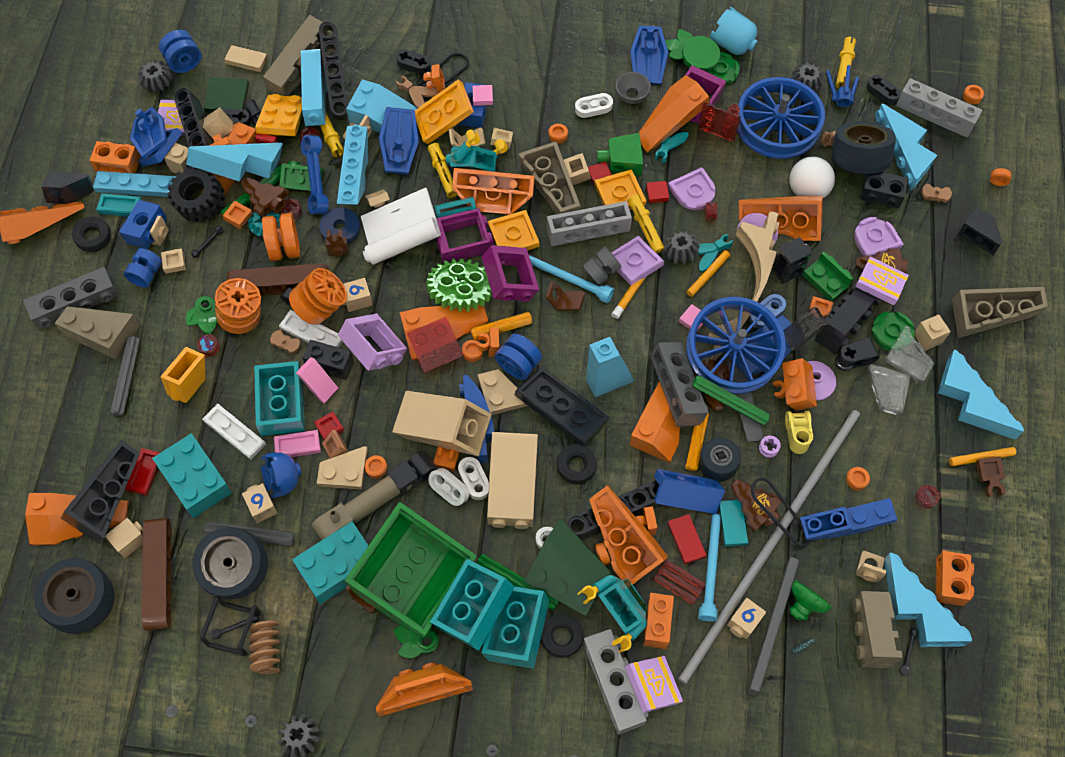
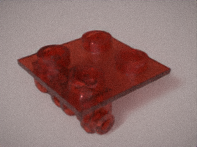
M704 102L698 128L735 142L741 116H739V106L732 104L726 111Z
M446 317L407 333L418 358V364L424 373L464 356Z

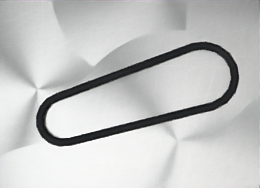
M460 52L451 53L439 63L441 66L454 55H461L466 59V65L448 78L445 84L468 67L469 59L465 54ZM422 79L416 86H420L424 82V79Z
M764 477L755 479L751 485V494L754 501L795 545L801 548L806 547L810 540H807L804 544H799L757 499L754 492L756 483L758 481L767 482L802 527L799 517L771 481Z

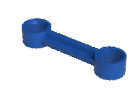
M305 135L301 141V150L304 155H307L311 189L308 209L311 214L324 215L328 211L329 201L322 190L318 156L322 149V142L319 136Z

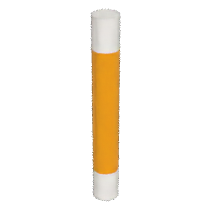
M645 278L637 281L632 286L630 285L612 312V317L616 319L620 317Z

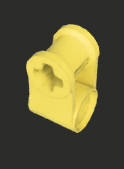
M786 411L785 426L788 433L789 447L794 453L803 454L808 450L813 440L810 411H805L804 413ZM797 438L804 440L805 443L799 442Z

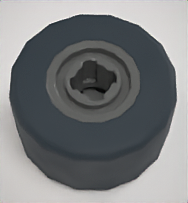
M720 437L711 439L705 443L701 450L700 470L709 479L719 482L726 481L733 477L738 470L741 461L740 450L729 439Z

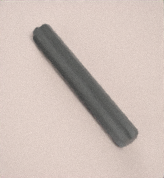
M135 336L128 337L111 407V414L115 416H122L125 411L140 339Z
M206 522L204 527L206 535L220 528L234 527L251 533L263 543L292 546L294 543V534L292 532Z

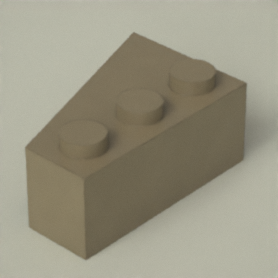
M68 306L55 322V325L64 336L116 360L125 349L127 338L134 336L140 327L133 314Z
M861 591L856 599L853 600V611L857 613L858 621L855 623V635L859 636L857 659L861 660V667L891 668L903 656L902 651L896 650L894 639H898L899 636L898 631H893L892 620L895 619L890 592Z

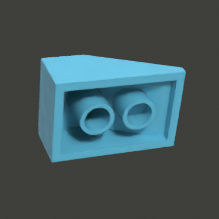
M362 79L346 110L350 124L355 123L359 125L364 116L367 115L369 116L372 130L380 133L386 107L412 110L418 108L383 86Z

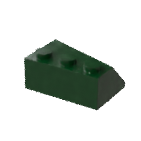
M560 518L546 538L524 582L540 591H544L549 596L587 616L593 609L599 594H596V597L589 603L583 604L587 596L584 593L577 595L578 592L585 586H592L595 582L610 575L611 571Z

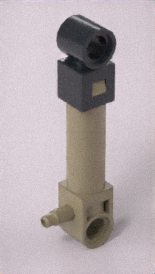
M425 450L419 451L408 462L404 461L387 472L388 476L368 490L345 505L340 503L318 517L312 523V528L322 541L350 522H353L355 525L399 494L402 497L420 485L419 481L424 482L428 480L430 473L438 468Z

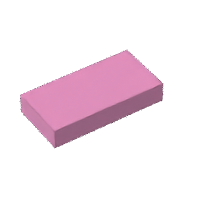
M310 357L296 372L322 403H325L338 389L337 385L314 358Z
M318 430L274 436L275 452L285 453L290 457L321 453Z

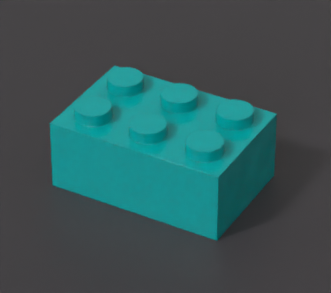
M298 361L254 366L256 427L261 436L305 431L303 381L296 374L301 368Z
M192 433L152 458L192 518L197 517L232 494Z
M350 522L292 560L319 604H322L347 587L344 580L365 552L368 544L354 523Z
M466 559L430 622L441 631L479 651L515 587L506 578Z
M521 587L513 589L484 641L482 654L488 661L534 669L550 601L544 591Z

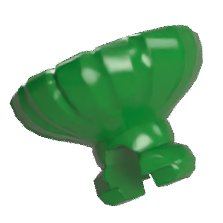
M793 581L791 590L796 602L794 606L790 607V614L794 618L803 621L808 619L811 612L827 613L831 610V604L801 582Z

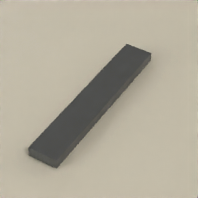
M790 557L786 563L746 692L752 696L757 695L760 691L799 564L798 559Z

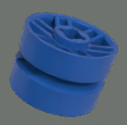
M171 31L159 43L160 53L169 68L176 73L190 71L201 61V51L187 31Z
M511 334L495 354V360L499 366L519 380H525L542 359L539 349L530 340L519 334Z

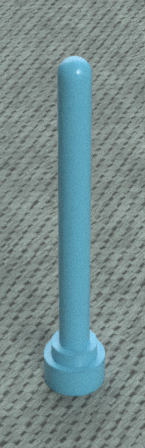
M529 255L532 266L597 294V297L602 302L607 304L610 302L614 288L608 285L597 286Z
M713 514L711 518L705 598L698 612V619L708 622L716 621L718 613L714 604L721 521L719 514Z

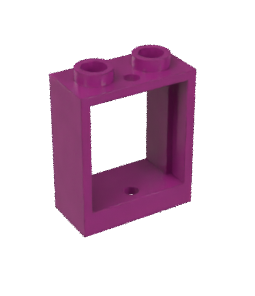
M692 65L686 76L695 80L705 92L713 95L709 101L710 105L690 120L702 125L723 95L726 81Z
M480 208L437 218L441 236L436 237L443 264L445 260L450 263L452 259L458 261L461 258L466 259L483 255L490 247V244H493L492 234L486 230V227H488L486 216L481 215ZM477 225L482 241L449 249L444 232Z
M491 245L482 256L494 299L527 302L539 291L527 248ZM501 265L516 266L522 284H507Z

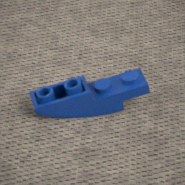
M463 375V383L459 384L460 397L465 396L466 400L490 413L481 391L468 375ZM490 418L478 456L479 463H488L486 442H492V432H494L492 418Z
M888 498L847 509L846 507L824 511L800 517L806 540H818L874 530V527L897 522V517L891 499Z

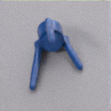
M847 65L845 86L840 87L837 93L830 71L826 70L832 92V101L836 102L840 107H848L854 103V95L859 77L855 78L852 90H850V65Z

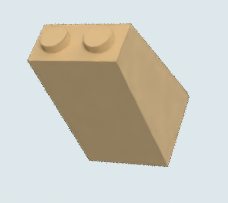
M406 391L392 432L408 440L479 456L492 414L466 399Z
M492 432L487 512L488 525H492L495 528H504L506 525L515 526L517 529L533 527L538 434Z

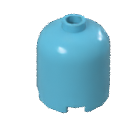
M730 7L716 23L719 25L716 32L712 31L709 37L717 45L730 53L742 55L748 49L752 51L758 42L756 40L758 29L751 20Z

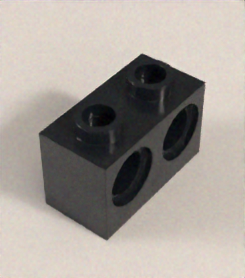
M885 172L866 174L862 184L860 200L886 205L891 208H900L905 198L908 178Z
M799 237L778 248L771 269L782 284L803 274L811 256L810 247Z
M311 339L302 357L304 364L310 357L314 358L328 376L346 381L354 364L351 351Z

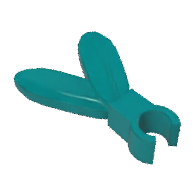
M680 132L671 138L669 136L661 142V148L655 154V161L658 156H662V163H665L669 150L684 143L689 134L687 132Z
M724 234L714 243L700 244L698 255L705 254L699 263L700 272L708 269L714 262L718 252L733 246V240L728 243L724 242L728 240V234Z

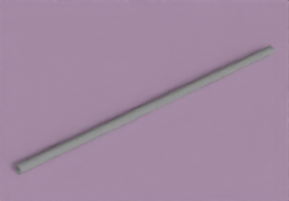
M852 410L790 507L795 514H797L859 418L860 413L858 411ZM787 510L780 521V524L785 529L788 528L794 518L789 510ZM778 526L678 678L683 684H687L784 534Z

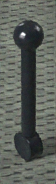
M221 226L215 227V232L197 250L191 252L192 257H199V253L217 235L223 233V228Z
M254 614L252 623L259 621V615ZM247 619L221 630L214 629L211 635L213 638L219 639L222 634L244 626Z
M911 628L909 631L911 637L904 665L899 669L900 674L904 676L910 673L908 665L915 637L919 634L917 628Z

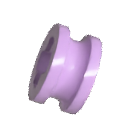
M765 436L759 445L760 453L766 458L775 457L780 449V441L774 436ZM768 443L772 444L773 448L771 451L767 450Z

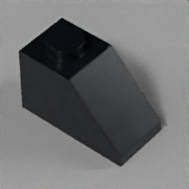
M49 172L41 186L46 203L67 204L93 192L89 174Z
M978 207L969 216L958 233L993 256L1002 244L995 217Z

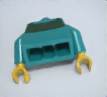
M468 130L466 132L468 141L463 142L461 146L452 147L451 153L446 155V163L452 168L495 172L498 154L505 153L508 150V146L505 140L502 139L494 142L496 147L494 151L471 146L478 144L480 137L478 131L473 133V130Z
M608 575L595 582L592 586H585L577 595L584 593L587 599L583 604H587L596 597V594H599L598 596L625 633V636L618 637L612 641V646L621 644V649L618 651V653L629 650L631 648V641H634L646 628L647 605L630 580H620L616 576Z

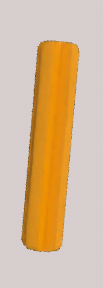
M529 312L474 327L471 329L473 339L477 340L479 333L488 334L490 328H498L499 333L529 325L532 323V317Z
M709 413L700 425L694 426L685 467L688 471H697Z

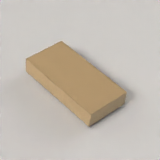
M231 45L224 60L228 65L261 72L268 57L266 53Z

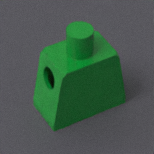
M634 133L610 138L607 150H597V162H609L611 173L617 174L632 169L634 175L642 176L643 158L640 134Z

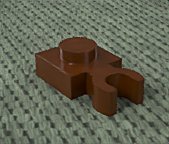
M338 229L337 234H332L330 230H327L326 248L329 256L349 255L347 237H343L341 229Z
M1001 456L976 460L980 482H987L985 488L986 496H993V488L998 490L999 496L1004 495L1005 487L999 481L1005 479Z

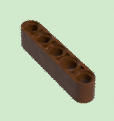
M307 264L232 270L227 273L226 281L234 278L246 279L254 283L259 289L260 296L282 294L286 288L294 289L314 269L323 268L329 271V267L325 264Z
M169 518L145 520L143 523L142 625L145 631L171 627L172 529Z

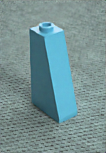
M321 49L301 50L302 112L305 126L325 125L327 85Z
M610 337L589 345L586 381L595 397L634 382L628 367Z

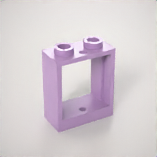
M378 314L346 319L338 333L341 340L368 371L399 364L407 350V347ZM370 335L383 351L377 352L364 336Z

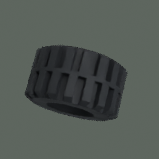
M187 167L183 169L182 173L180 171L176 173L177 177L171 179L172 185L168 186L170 192L167 194L171 205L186 220H192L195 223H198V220L206 222L207 218L211 220L214 218L213 215L215 213L218 215L220 212L218 209L224 206L222 201L225 200V195L223 194L225 191L211 172L191 167V169ZM204 189L200 197L189 201L191 195L196 190Z

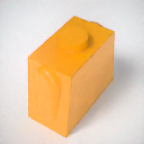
M185 347L161 375L166 393L172 400L187 403L206 380L204 354Z

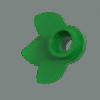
M678 29L677 39L665 40L667 49L670 52L669 57L676 60L684 59L682 55L685 42L692 38L693 35L685 30Z
M209 296L199 297L195 301L194 307L186 314L187 326L198 324L199 328L207 335L214 331L218 323L215 315V301ZM203 303L209 304L207 308H204L201 305Z
M432 625L425 636H421L402 626L394 628L397 640L403 644L398 654L404 658L413 659L421 653H432L439 645V638L432 631ZM427 638L432 641L428 646L423 644V641Z

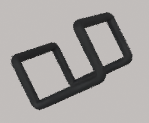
M215 596L200 640L207 647L246 656L247 652L244 650L243 645L254 614L261 615V610L257 605L247 608L224 602L220 596ZM218 602L221 606L249 613L238 644V650L210 643L205 638Z

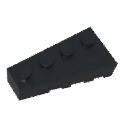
M857 282L849 291V295L846 294L839 305L835 306L831 311L829 317L827 316L823 320L814 341L834 354L840 348L842 349L843 346L849 344L851 341L849 339L850 335L858 333L862 327L861 321L863 319L867 321L874 311L872 307L874 305L879 306L882 302V299L855 287Z
M120 440L65 509L61 519L98 544H101L140 452Z

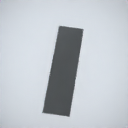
M726 363V365H728L730 372L731 363ZM735 366L732 382H748L745 375ZM751 392L734 394L754 405ZM740 413L747 441H761L764 436L760 423Z

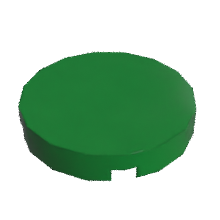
M695 36L685 42L682 50L683 61L689 68L693 65L701 70L710 71L718 63L720 49L712 39L705 36Z
M720 52L717 65L710 71H703L725 80V86H728L737 79L740 67L738 61L732 59L733 56Z
M883 312L877 316L872 324V337L885 350L901 351L910 345L915 336L912 321L900 312Z

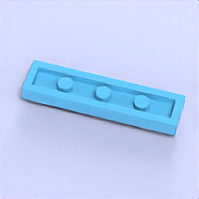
M97 171L93 189L95 192L168 197L167 193L170 192L168 186L172 185L171 179L173 177L176 178V176Z

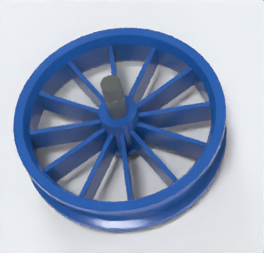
M784 77L766 78L752 84L741 96L736 114V129L743 142L755 152L770 158H793L806 153L815 145L825 121V110L819 96L804 83ZM769 93H779L778 105L775 104ZM761 95L766 104L760 102L754 97ZM797 99H800L805 103L804 105H801L790 110V108L796 102ZM746 105H749L758 111L744 110ZM810 110L814 114V116L799 115ZM745 119L761 121L747 125ZM802 124L816 125V128L812 131ZM769 126L762 137L754 133L756 130ZM773 130L778 131L777 143L766 140ZM793 130L806 137V139L799 141ZM782 131L786 133L792 143L781 144Z
M725 297L705 306L693 321L686 342L687 357L695 374L733 394L752 392L764 386L780 367L786 347L783 329L775 315L762 304L743 297ZM724 310H738L735 333ZM742 311L757 317L747 330L740 329ZM718 312L727 334L707 319V317ZM759 320L769 329V332L746 339V335ZM701 323L704 324L721 339L696 334ZM772 336L775 349L751 345L750 343ZM696 341L722 347L698 354ZM722 352L725 354L711 372L700 360ZM751 352L775 356L771 368ZM727 357L731 358L728 381L713 374ZM745 358L765 374L754 380ZM736 359L739 360L748 382H732Z

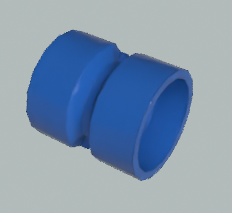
M139 248L132 258L133 263H129L123 275L131 283L147 288L154 278L153 273H157L161 266L162 260L155 253Z

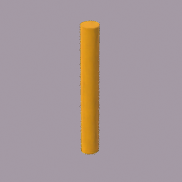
M724 250L686 293L693 297L730 257V253Z
M1008 447L949 458L950 466L974 463L976 460L983 458L1016 455L1015 447Z

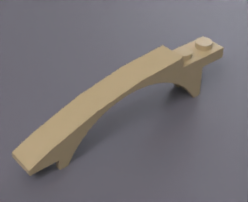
M772 211L766 217L763 228L741 222L735 235L747 249L754 265L756 285L752 300L756 302L767 283L777 253L772 250L775 242L772 236L773 233L776 234L779 222L776 221L778 213ZM745 311L742 313L740 329L751 315L750 313ZM737 318L729 321L734 333L736 331ZM718 325V327L727 334L724 325ZM710 332L708 337L721 339L714 332ZM715 345V346H714V349L719 348V347H722V346ZM722 353L713 355L711 359L716 361Z

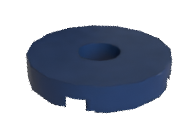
M334 208L322 216L319 222V230L324 240L327 238V230H330L332 234L338 233V229H335L337 224L345 225L341 230L343 237H347L348 243L357 238L360 232V221L352 210Z

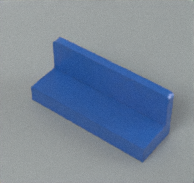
M657 469L654 475L659 484L654 499L656 504L712 514L717 513L725 492L717 480Z

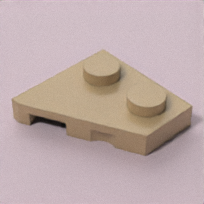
M499 369L478 374L483 397L492 415L528 406L514 396L518 388Z
M363 446L320 462L317 485L319 487L362 490L368 448Z

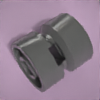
M606 246L596 253V258L591 257L583 264L586 271L599 285L608 279L609 273L614 274L622 267Z

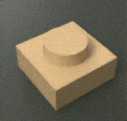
M494 128L490 145H494L495 141L502 139L505 140L508 149H510L513 132Z
M382 189L366 195L365 199L370 207L374 206L376 208L383 206L385 201L389 200L387 192Z
M182 248L161 252L165 274L186 270Z

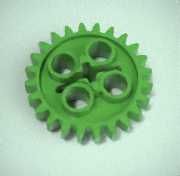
M463 258L459 262L452 259V263L445 260L444 265L438 263L437 268H432V272L428 273L427 293L430 294V299H435V304L442 302V308L450 306V311L458 308V311L461 312L462 308H465L469 312L470 307L478 310V304L484 307L485 302H490V297H493L485 267L479 268V262L471 264L469 259L465 263Z

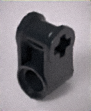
M864 338L858 342L843 346L840 354L835 358V364L840 370L849 371L876 362L880 355L872 340Z

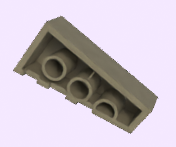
M311 15L307 17L263 76L267 90L280 96H289L301 83V50L321 49L319 26L323 23L322 21ZM329 30L323 32L325 36H330ZM328 49L326 54L329 55L333 49Z
M557 142L518 154L522 169L527 175L535 176L534 185L555 214L581 210Z
M1044 287L959 290L952 298L958 338L1038 316L1048 307Z

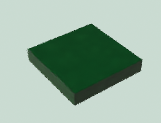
M210 77L203 107L204 111L212 113L219 107L221 109L244 110L249 87L248 79Z

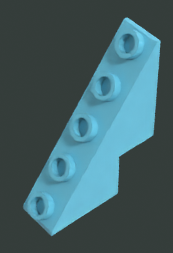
M882 103L880 109L875 112L876 121L890 128L895 133L894 156L896 165L901 170L903 177L908 178L907 185L909 190L912 191L931 168L937 155L920 145L927 132L926 129Z
M347 126L337 204L358 205L366 189L365 169L368 165L367 126Z
M283 143L191 146L188 148L187 165L237 181L241 180L245 172L270 178L280 161Z
M953 350L947 359L938 393L963 402L959 421L1016 440L1024 431L1022 424L1015 420L1006 405L998 400L993 390L982 381L978 372L973 370L966 362L965 357L957 350Z
M889 553L885 557L884 566L888 592H890L895 616L894 620L916 619L920 647H964L972 641L970 632L964 626H960L950 610L942 607L934 593L920 583L918 576L903 565V561L898 555Z

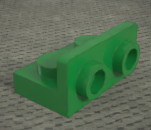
M288 161V164L282 163L279 186L285 189L311 192L308 166H302L300 162ZM320 167L322 181V174H325V170Z
M826 252L821 253L819 259L804 270L802 274L831 302L846 292L854 280L850 272L843 269Z

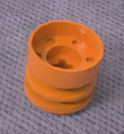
M323 268L314 269L289 294V301L294 312L303 321L312 325L322 324L347 300V292L341 280L334 273Z
M234 278L220 284L215 293V315L222 329L233 334L248 333L257 326L261 315V296L259 289L254 283L246 279Z

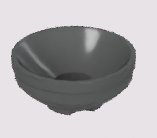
M627 72L617 79L615 86L616 94L626 103H640L649 96L651 84L643 74ZM634 91L638 95L636 97H629L627 93Z

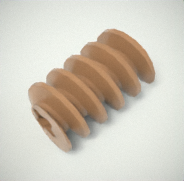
M261 621L250 626L249 632L252 635L249 636V641L253 643L249 646V651L252 652L249 660L253 662L249 666L250 671L260 674H273L280 671V668L273 667L274 664L280 662V659L273 658V655L280 653L279 649L273 648L274 645L280 643V640L273 639V636L280 634L279 630L273 629L274 626L279 625L278 621Z

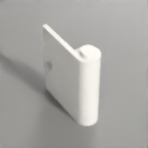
M427 188L361 216L368 241L363 255L365 260L373 265L441 236Z

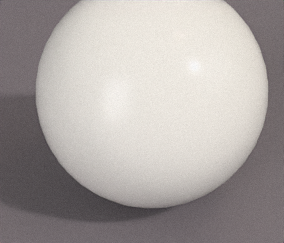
M807 157L797 162L792 168L789 183L792 191L797 196H823L825 198L833 189L835 174L833 168L826 160L819 157Z

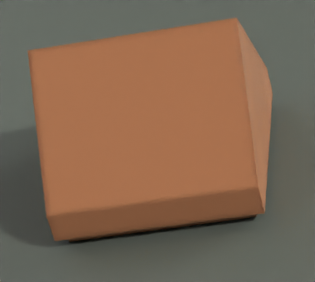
M332 430L322 442L330 459L349 452L336 430Z

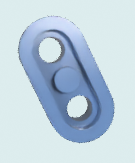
M778 294L769 295L760 303L769 309L776 318L784 312L786 307L785 299ZM751 314L749 317L750 323L752 324L757 317ZM758 321L754 327L759 329L765 326L762 321Z

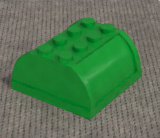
M399 502L344 582L356 595L402 627L425 636L432 625L431 619L466 559L474 561L477 555Z

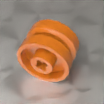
M292 212L281 214L279 218L280 228L277 219L273 215L262 217L263 238L270 261H282L283 247L289 259L300 258L298 234Z

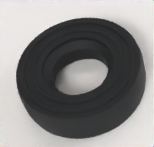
M90 216L81 219L75 224L72 230V238L81 250L96 252L103 249L109 243L111 230L102 218ZM95 228L99 230V235L95 239L87 240L84 238L85 232L89 229Z
M569 445L558 455V473L568 483L583 484L589 481L596 472V457L592 450L584 445ZM573 457H580L585 461V468L579 472L572 471L568 466L569 460Z
M558 614L545 622L541 641L549 654L558 658H566L574 655L581 648L584 633L582 626L574 617ZM565 627L571 632L572 638L569 643L560 645L554 641L553 633L557 628Z

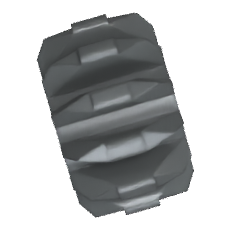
M155 60L152 63L146 62V65L140 66V71L137 72L139 83L147 92L153 91L156 94L158 90L163 91L164 87H169V82L172 81L170 69L162 61L158 63Z
M808 62L805 65L800 63L793 70L791 79L804 83L816 93L823 85L824 73L821 67L815 66V63L813 65H809Z
M679 230L678 234L672 232L671 237L666 238L665 253L669 261L674 260L675 264L681 261L685 265L687 260L693 262L694 257H698L700 243L695 234L690 235L689 230L685 233Z
M302 714L298 721L297 717L292 715L291 724L285 720L282 722L286 729L278 730L277 733L284 737L280 738L277 742L279 745H284L283 753L287 754L290 752L291 757H296L299 752L302 757H306L305 749L308 748L313 752L315 748L311 743H319L320 739L313 735L319 733L320 730L318 727H313L315 721L312 718L307 721L306 716ZM297 732L303 736L300 741L294 736Z

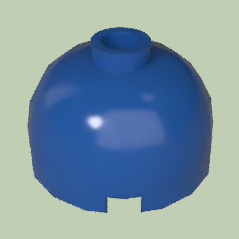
M273 452L264 454L261 460H265V465L261 466V472L266 490L271 489L273 492L270 495L271 498L282 497L292 492L298 483V476L301 475L300 465L295 463L292 457L285 453Z

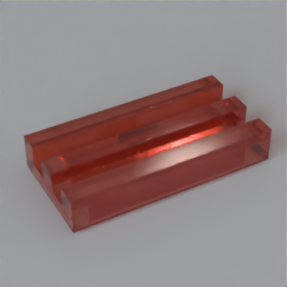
M667 559L653 579L691 604L695 603L706 583ZM666 568H668L669 570L673 571V572L676 573L677 575L681 576V577L684 578L685 580L689 581V582L692 583L693 585L697 586L698 589L695 588L694 586L690 585V584L687 583L686 581L682 580V579L679 578L678 576L674 575L673 573L669 572L668 570H666ZM662 574L667 576L671 580L675 581L680 586H683L687 590L691 591L692 593H694V595H689L688 593L681 590L674 584L662 578Z

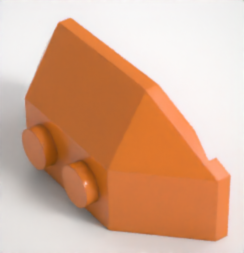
M454 168L452 189L461 199L474 197L476 209L480 208L481 212L513 214L533 197L535 176Z
M435 662L422 666V669L417 671L407 669L399 672V676L392 679L376 706V712L381 717L473 690L471 680L443 664L436 665Z

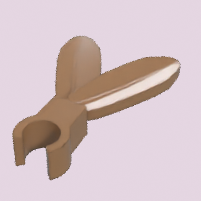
M401 76L403 83L396 81L397 88L409 93L416 108L425 104L423 97L433 98L438 94L435 88L428 89L424 86H413V83L408 81L405 76Z

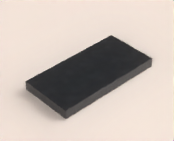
M543 367L524 382L514 394V396L581 446L593 437L609 419V416Z

